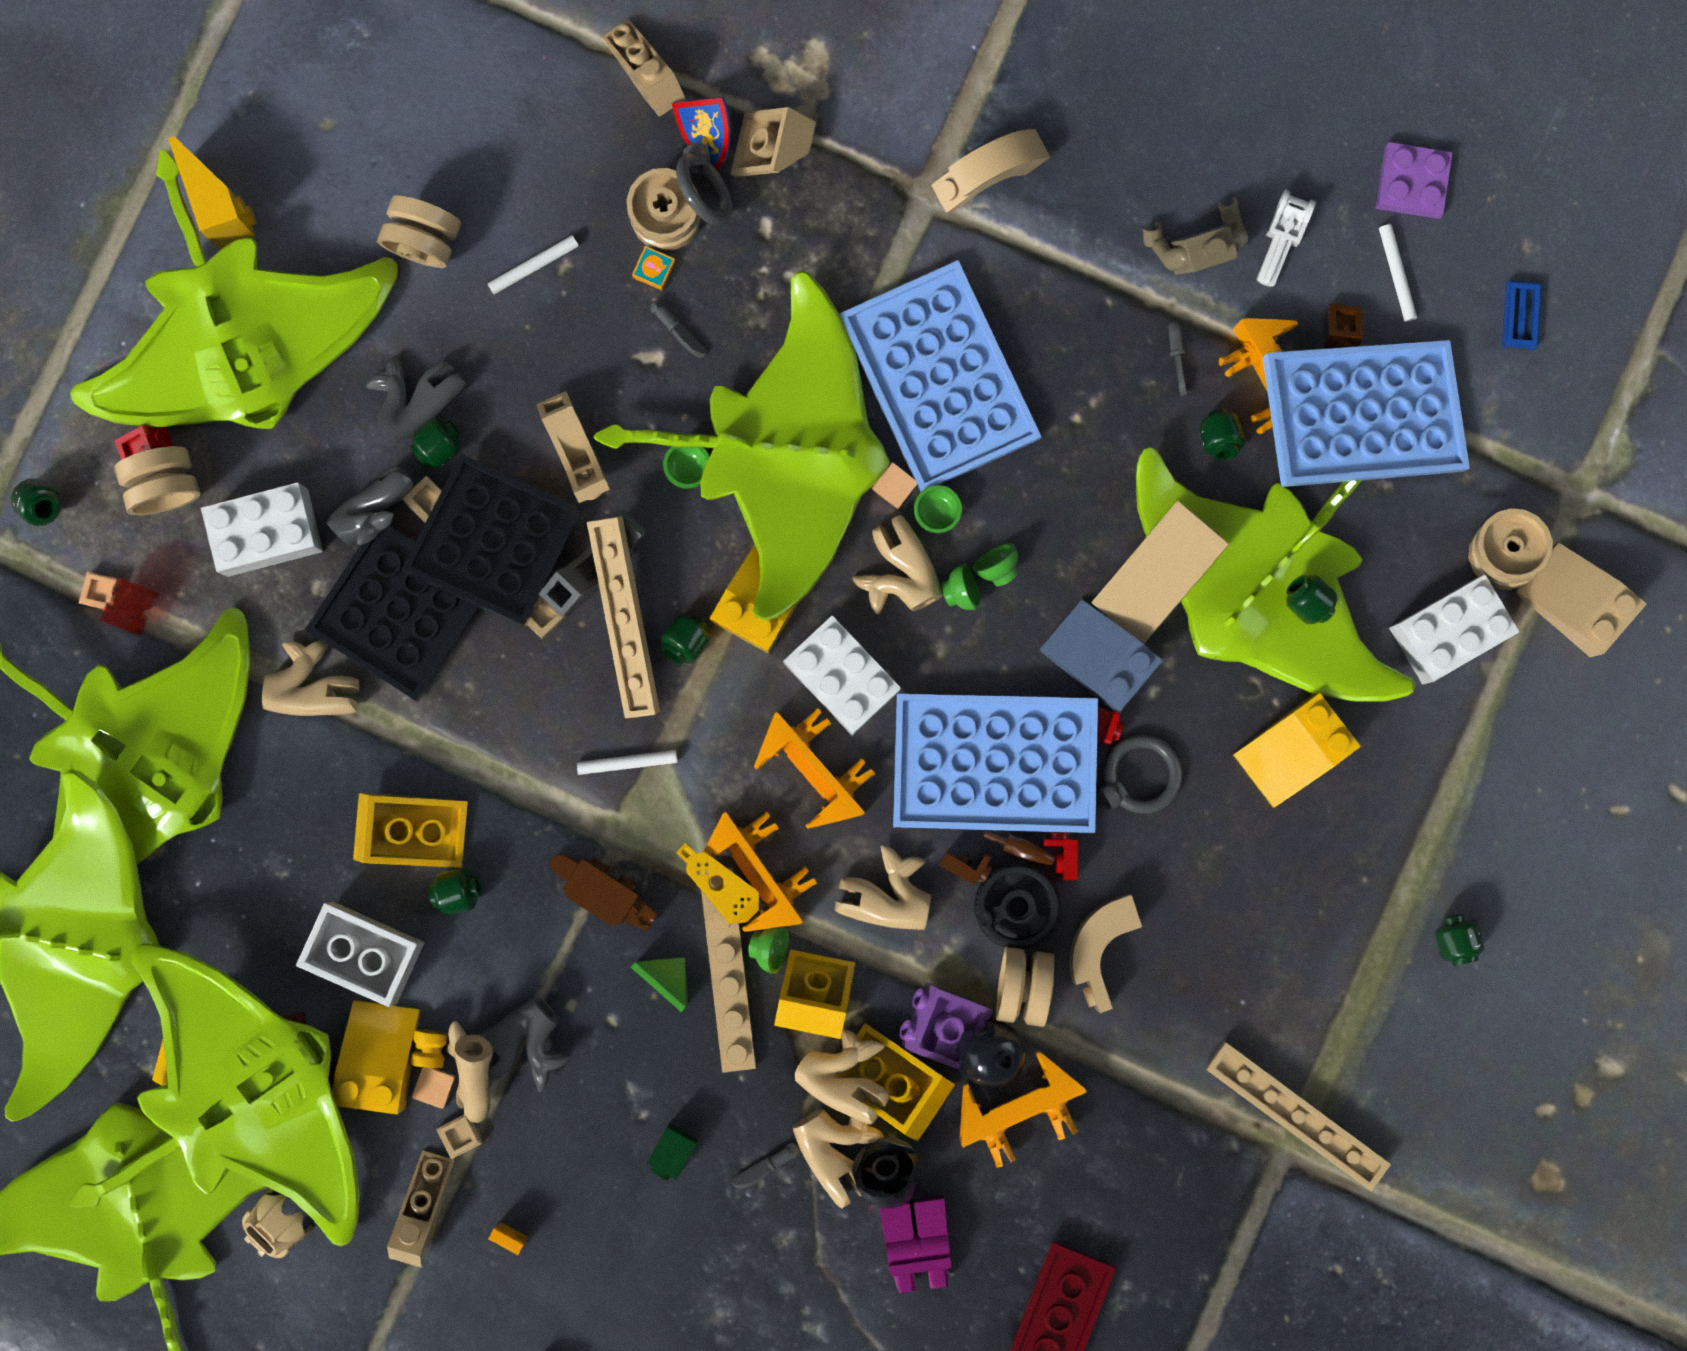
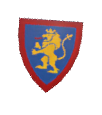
M716 97L671 103L680 133L687 146L695 143L707 145L710 152L709 162L719 172L726 161L731 136L729 121L731 112L726 106L725 98Z

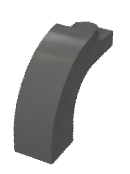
M623 509L617 512L614 517L623 516L631 557L635 552L633 549L646 535L647 531ZM591 545L569 565L556 571L539 593L561 617L578 608L600 589Z

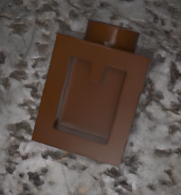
M1329 304L1327 309V339L1323 349L1359 347L1363 339L1362 307Z
M956 851L952 856L945 853L938 864L972 886H975L977 881L984 883L983 881L986 880L993 868L992 865L988 864L992 857L986 853L983 854L975 869L969 867L972 863L970 859Z

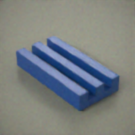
M1508 281L1506 283L1502 348L1515 347V349L1528 348V350H1536L1538 348L1542 283ZM1516 289H1518L1516 339H1513ZM1527 290H1531L1529 340H1524Z

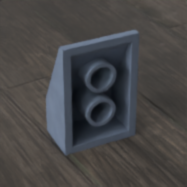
M1084 600L1077 604L1039 649L1112 712H1120L1163 661L1137 638Z

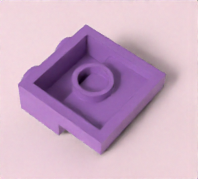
M925 983L924 988H919L914 994L912 1005L915 1010L911 1020H906L901 1026V1046L913 1053L960 1070L959 1067L961 1065L959 1063L957 1045L962 1033L973 1023L978 1024L989 1020L993 1010L937 986Z

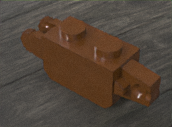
M557 854L551 858V870L567 881L564 886L565 896L605 923L613 926L626 922L647 931L655 921L658 913L640 898L642 894L636 891L638 885L623 875L617 879L609 874L608 870L610 867L601 860L593 857L591 861L582 859L578 862L565 854Z

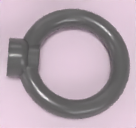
M703 143L691 144L683 150V155L677 162L676 175L679 187L687 203L700 218L711 225L722 226L731 219L733 212L730 192L720 173L709 162L710 152L708 146ZM689 170L694 174L703 173L711 183L719 200V212L710 209L699 197L692 184Z
M1144 734L1129 736L1118 742L1109 752L1104 765L1105 783L1098 787L1097 791L1110 810L1121 806L1126 810L1140 814L1160 811L1167 807L1179 793L1183 778L1181 762L1174 749L1160 738ZM1149 748L1158 752L1165 759L1169 768V782L1166 789L1158 797L1151 800L1134 799L1128 796L1126 789L1117 779L1118 764L1121 758L1130 750Z

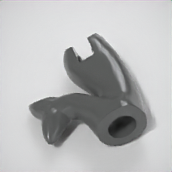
M399 354L389 360L385 372L374 375L366 383V388L388 392L384 403L375 416L396 443L411 437L415 431L435 418L466 386L462 376L454 374V367L446 360L440 361L422 375L410 402L406 404L407 388Z
M396 465L370 486L356 493L340 505L326 521L327 525L349 546L355 542L358 545H363L372 541L393 520V513L383 510L400 502L413 489L410 475L401 466Z
M539 996L532 997L513 1010L483 1037L491 1044L493 1051L500 1058L496 1064L493 1063L489 1067V1083L497 1081L509 1071L525 1036H527V1056L531 1063L532 1075L539 1092L546 1087L549 1081L550 1070L560 1068L569 1060L570 1056L568 1054L546 1050V1041L559 1023V1020L553 1009Z

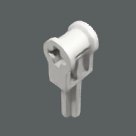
M1284 190L1266 236L1273 239L1257 276L1259 283L1269 287H1273L1276 284L1290 247H1297L1301 242L1316 201L1312 199L1309 202L1290 195L1289 190Z

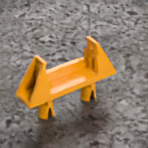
M1243 318L1233 328V331L1242 348L1219 358L1220 366L1236 362L1224 374L1230 377L1234 373L1253 365L1267 390L1262 356L1267 353L1282 352L1275 341L1278 340L1279 336L1293 330L1298 325V322L1294 320ZM1270 407L1251 415V423L1264 419L1268 420L1256 430L1258 434H1263L1265 431L1273 428Z
M818 708L796 728L794 726L790 727L779 713L776 712L754 765V768L759 770L774 756L778 757V752L783 749L790 761L817 792L827 799L830 804L826 808L824 806L821 807L822 811L805 825L807 829L864 815L865 812L853 799V792L871 776L875 775L874 771L870 769L859 777L855 776L866 763L860 758L840 778L838 776L834 778L808 748L811 746L809 742L827 726L831 725V722L825 719L812 727V724L822 714Z
M767 811L745 828L741 826L738 828L728 812H724L703 851L714 858L717 855L723 856L722 852L728 848L732 853V858L753 888L759 891V896L763 902H766L770 907L765 912L761 910L760 916L742 928L744 932L803 923L804 920L793 906V900L812 886L818 884L815 878L800 885L798 884L809 872L806 866L782 884L780 881L776 882L754 851L756 849L755 844L779 829L776 823L762 830L759 829L771 817Z
M1039 1050L1035 1051V1054L1044 1073L1042 1077L1043 1079L1046 1078L1049 1085L1044 1088H1037L990 1109L986 1114H981L979 1110L982 1107L981 1104L976 1103L968 1083H963L960 1123L961 1145L966 1147L979 1140H986L997 1168L1003 1166L999 1149H1003L1010 1162L1016 1160V1156L1013 1154L1004 1131H1006V1128L1039 1113L1047 1112L1058 1140L1065 1139L1062 1121L1065 1122L1073 1135L1078 1132L1066 1104L1068 1100L1080 1096L1087 1091L1079 1082Z

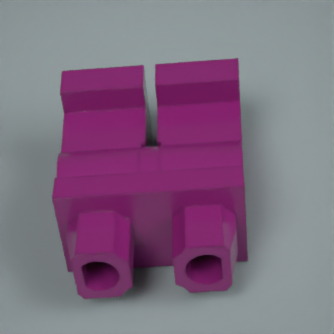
M943 1194L913 1199L918 1234L913 1232L909 1202L894 1209L879 1208L890 1275L894 1276L899 1293L916 1291L914 1273L927 1271L930 1289L948 1287V1268H952Z

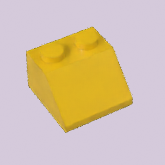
M790 949L774 1026L841 1039L855 962Z

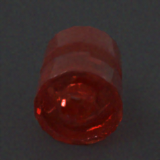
M117 576L112 588L115 602H106L99 620L142 636L148 622L144 611L151 610L154 607L160 593Z

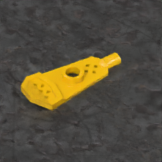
M686 843L677 850L676 853L687 863V874L728 924L747 923L759 911L758 890L706 852L695 853ZM718 875L722 877L723 884L720 888H713L711 886L710 880L713 876Z

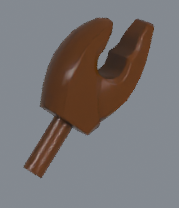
M989 830L984 832V838L1003 845V850L1014 856L1048 865L1054 863L1055 857L1025 839L1011 834L1006 838Z

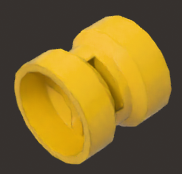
M415 1029L413 1041L416 1043V1050L411 1053L409 1064L424 1068H443L445 1057L441 1051L447 1044L448 1033L436 1030Z

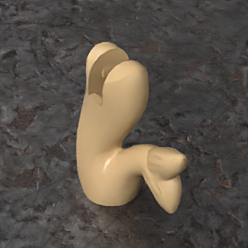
M901 514L891 519L901 541L900 544L894 546L883 525L874 528L872 535L876 547L882 556L903 571L907 578L891 574L881 576L871 574L852 577L859 588L869 592L871 608L877 615L880 614L888 594L898 596L911 611L924 608L943 597L939 579L927 552L907 520Z
M318 640L306 647L297 642H285L282 644L294 663L285 670L265 675L262 690L263 709L296 716L344 715L357 711V701L345 697H336V694H356L359 692V680L354 677L333 675L321 678L304 687H298L310 675L314 665L323 657L329 646L327 643Z
M881 845L884 866L889 875V883L898 900H894L868 880L857 877L841 878L838 888L852 893L859 892L862 895L860 905H855L852 902L835 901L834 911L884 927L925 930L931 894L916 888L909 881V876L926 863L924 859L915 856L901 859L895 850Z
M453 1021L448 1032L450 1042L446 1045V1051L455 1057L459 1074L456 1103L460 1108H464V1115L471 1122L479 1123L488 1116L491 1107L489 1064L493 1048L485 1038L479 1035L467 1036L461 1025L457 1021Z
M843 1029L841 1034L842 1051L830 1054L811 1050L798 1065L795 1072V1081L813 1097L827 1106L863 1123L873 1124L878 1116L864 1102L868 1099L881 1107H885L890 1098L888 1092L879 1084L868 1079L859 1077L841 1078L835 1075L848 1071L856 1066L858 1062L868 1060L884 1049L885 1046L872 1040L859 1041L852 1031Z
M823 1109L814 1111L795 1123L792 1128L800 1150L814 1175L835 1204L841 1209L850 1204V1199L839 1181V1178L843 1175L846 1176L854 1191L861 1197L862 1195L856 1187L852 1173L854 1161L831 1147L830 1143L840 1145L878 1142V1139L885 1138L882 1132L852 1117L849 1118L848 1125H841Z

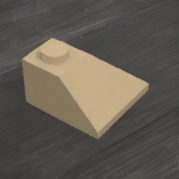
M789 107L745 112L730 175L734 177L779 173L809 154L816 122Z

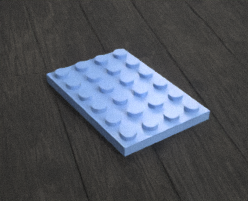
M958 260L840 313L856 355L908 467L917 482L920 492L928 487L946 483L1041 439L1039 430Z
M1450 340L1273 352L1262 356L1281 487L1454 473L1470 469Z
M897 694L893 827L1095 833L1098 698Z

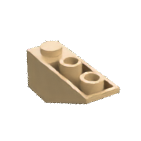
M629 19L602 36L643 98L659 117L672 109L671 103L686 100L673 71Z
M422 1150L387 1245L390 1259L422 1268L440 1214L455 1162L454 1159Z

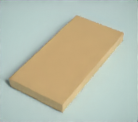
M1177 501L1091 603L1114 623L1145 644L1230 543L1180 501Z

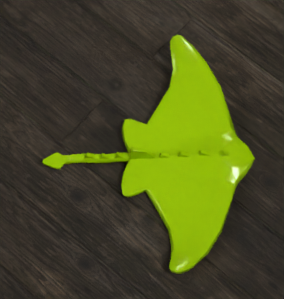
M161 149L156 175L165 182L174 215L184 234L194 267L172 268L159 271L145 280L147 290L164 309L123 361L100 376L74 385L70 391L71 399L74 404L88 414L118 424L148 425L152 428L213 421H232L253 428L274 429L286 414L296 392L354 345L378 316L397 281L398 264L392 258L382 257L351 271L327 276L258 269L257 244L253 237L234 240L217 252L209 261H206L196 226L179 187L177 177L180 172L176 160L167 150Z
M803 270L795 272L791 279V321L784 345L745 396L724 385H716L710 397V414L715 432L714 436L707 434H680L661 430H624L618 424L611 425L594 435L596 441L613 449L621 447L624 443L634 442L673 447L714 448L705 464L700 481L701 497L706 500H714L734 494L759 554L760 583L753 612L756 618L762 621L780 617L812 591L832 564L862 496L878 482L890 465L882 443L869 425L856 352L842 318L823 287L809 272Z
M1148 447L1141 452L1136 465L1137 510L1146 537L1173 505L1180 501L1230 543L1181 601L1187 613L1191 638L1199 656L1219 661L1241 662L1312 694L1320 693L1322 696L1348 701H1389L1413 693L1415 688L1413 679L1378 661L1361 642L1337 578L1358 568L1363 559L1354 547L1321 530L1330 521L1340 505L1363 480L1342 482L1330 495L1311 522L1301 502L1291 490L1281 487L1280 483H1276L1270 488L1262 511L1198 496L1172 476L1156 449ZM1301 575H1317L1321 577L1337 595L1334 615L1324 623L1306 624L1302 622L1286 604V591L1293 580Z
M231 607L224 610L204 640L183 660L123 688L105 665L98 664L86 675L78 692L74 709L62 701L47 686L9 660L2 653L0 643V669L20 687L39 698L53 712L64 719L63 723L47 732L34 745L29 758L37 766L61 772L53 838L59 831L66 810L64 786L61 776L64 771L71 769L84 773L97 783L115 805L133 843L137 864L176 835L200 829L220 819L223 803L221 773L246 702L251 665L248 623L240 609Z
M74 769L64 771L61 776L64 786L66 810L58 833L17 882L0 871V983L23 1040L22 1069L16 1086L4 1108L5 1117L11 1122L19 1121L32 1115L67 1090L94 1060L131 993L137 986L143 983L142 978L131 963L133 951L136 947L145 944L160 946L155 932L145 915L134 846L120 814L97 783L84 773Z
M154 944L136 947L132 953L131 963L148 988L161 1018L168 1081L167 1085L141 1092L137 1099L142 1112L156 1126L171 1135L172 1138L143 1153L109 1178L97 1184H82L71 1198L69 1206L72 1208L96 1207L101 1196L123 1186L153 1164L181 1149L186 1169L194 1185L205 1194L212 1193L229 1170L234 1171L291 1198L314 1220L332 1244L338 1246L349 1244L354 1237L358 1224L360 1193L355 1154L328 1081L331 1061L329 1035L310 1025L283 1018L226 973L188 953Z
M115 1102L96 1119L86 1135L19 1175L0 1191V1256L33 1251L97 1267L99 1269L96 1297L99 1301L119 1300L150 1282V1288L159 1311L168 1351H183L175 1313L163 1278L190 1280L200 1279L214 1273L216 1270L215 1259L202 1243V1240L250 1195L268 1187L229 1170L218 1187L212 1193L205 1194L194 1185L186 1169L182 1151L178 1149L170 1156L147 1168L133 1180L101 1196L96 1207H70L69 1202L82 1184H97L109 1178L143 1153L172 1138L171 1135L156 1126L140 1108Z

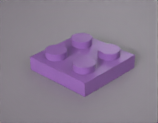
M1388 142L1384 148L1375 209L1440 219L1444 214L1453 152Z

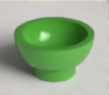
M672 446L665 454L663 461L665 475L672 484L679 488L691 489L700 486L705 464L710 456L703 447Z
M941 485L931 486L924 489L916 498L914 504L915 518L925 530L932 533H944L954 528L959 522L962 514V504L958 495L950 488Z
M1006 543L989 550L976 560L973 565L974 572L984 580L993 581L995 586L1009 583L1018 575L1015 568L1018 562V552L1013 543Z
M963 563L953 569L948 580L942 581V592L950 607L958 605L964 610H977L980 608V594L977 583L969 566Z
M783 926L765 929L763 932L756 931L751 937L749 956L755 958L758 965L770 974H776L784 963L789 942L787 928Z

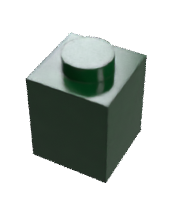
M669 1123L647 1162L648 1165L652 1166L651 1172L664 1180H669L670 1177L677 1180L699 1139Z

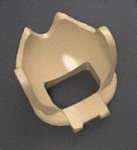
M269 1189L258 1200L254 1208L247 1210L243 1216L242 1225L247 1234L244 1240L248 1244L251 1243L258 1250L257 1253L261 1257L267 1254L273 1258H283L289 1253L290 1248L302 1241L314 1227L310 1225L307 1229L303 1230L302 1212L284 1215L282 1213V1205L286 1196H272L271 1194L274 1190ZM256 1232H257L268 1244H266L264 1241H262V1240L260 1239V1237L256 1234Z

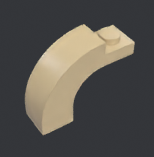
M1036 129L1013 132L993 140L959 159L948 167L949 172L931 186L945 212L953 213L977 194L995 183L1013 176L1027 175L1049 159L1050 155Z
M562 392L536 404L541 420L557 450L578 502L596 499L603 492L610 490L598 458L567 392Z
M1130 894L1106 901L1088 914L1077 929L1070 948L1069 967L1072 982L1075 985L1087 982L1088 987L1083 988L1089 1008L1095 1006L1096 1011L1099 1013L1113 1009L1101 975L1100 962L1102 953L1108 943L1115 937L1142 927L1132 895Z

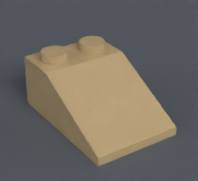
M1557 543L1552 548V556L1546 567L1526 585L1519 587L1515 591L1521 599L1589 657L1605 654L1647 605L1621 581L1560 543Z

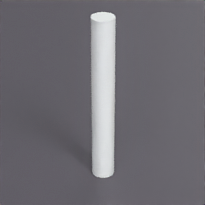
M1392 224L1381 226L1379 231L1405 322H1409L1418 317Z
M573 235L487 284L495 295L579 246Z
M669 750L577 762L578 775L678 763L677 751Z

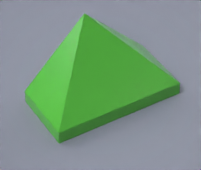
M685 957L638 960L631 966L637 974L680 1012L688 1005Z

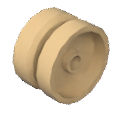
M669 168L652 169L640 175L631 185L626 199L628 216L638 239L649 248L659 251L678 250L688 245L698 234L702 218L693 211L684 198L678 184L676 170ZM662 209H668L666 212H661Z
M394 195L386 212L392 222L384 223L381 226L377 238L378 244L386 250L413 262L435 268L447 267L452 250L446 242L454 241L457 238L462 224L460 220L451 213L430 203L411 197Z
M171 446L146 450L124 458L115 464L114 471L118 484L129 488L123 493L122 497L128 514L149 515L182 507L200 497L201 493L196 477L186 474L192 467L186 448Z
M1510 508L1495 513L1477 530L1469 544L1468 559L1472 571L1477 577L1486 575L1493 588L1512 590L1526 585L1546 567L1552 556L1553 539L1549 528L1539 516L1527 510Z
M1005 947L997 988L995 1011L997 1021L1014 1023L1019 1016L1021 1004L1023 1003V1019L1025 1023L1032 1026H1045L1054 988L1053 953L1035 951L1030 958L1028 971H1026V954L1024 950Z

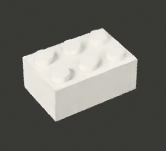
M298 482L201 508L216 572L229 577L324 552L309 491Z
M1486 575L1467 582L1389 627L1422 685L1438 680L1519 633L1518 628Z
M833 616L827 619L783 661L786 667L851 736L901 690V687Z
M328 902L323 904L296 966L390 1007L398 1003L425 942L340 904Z

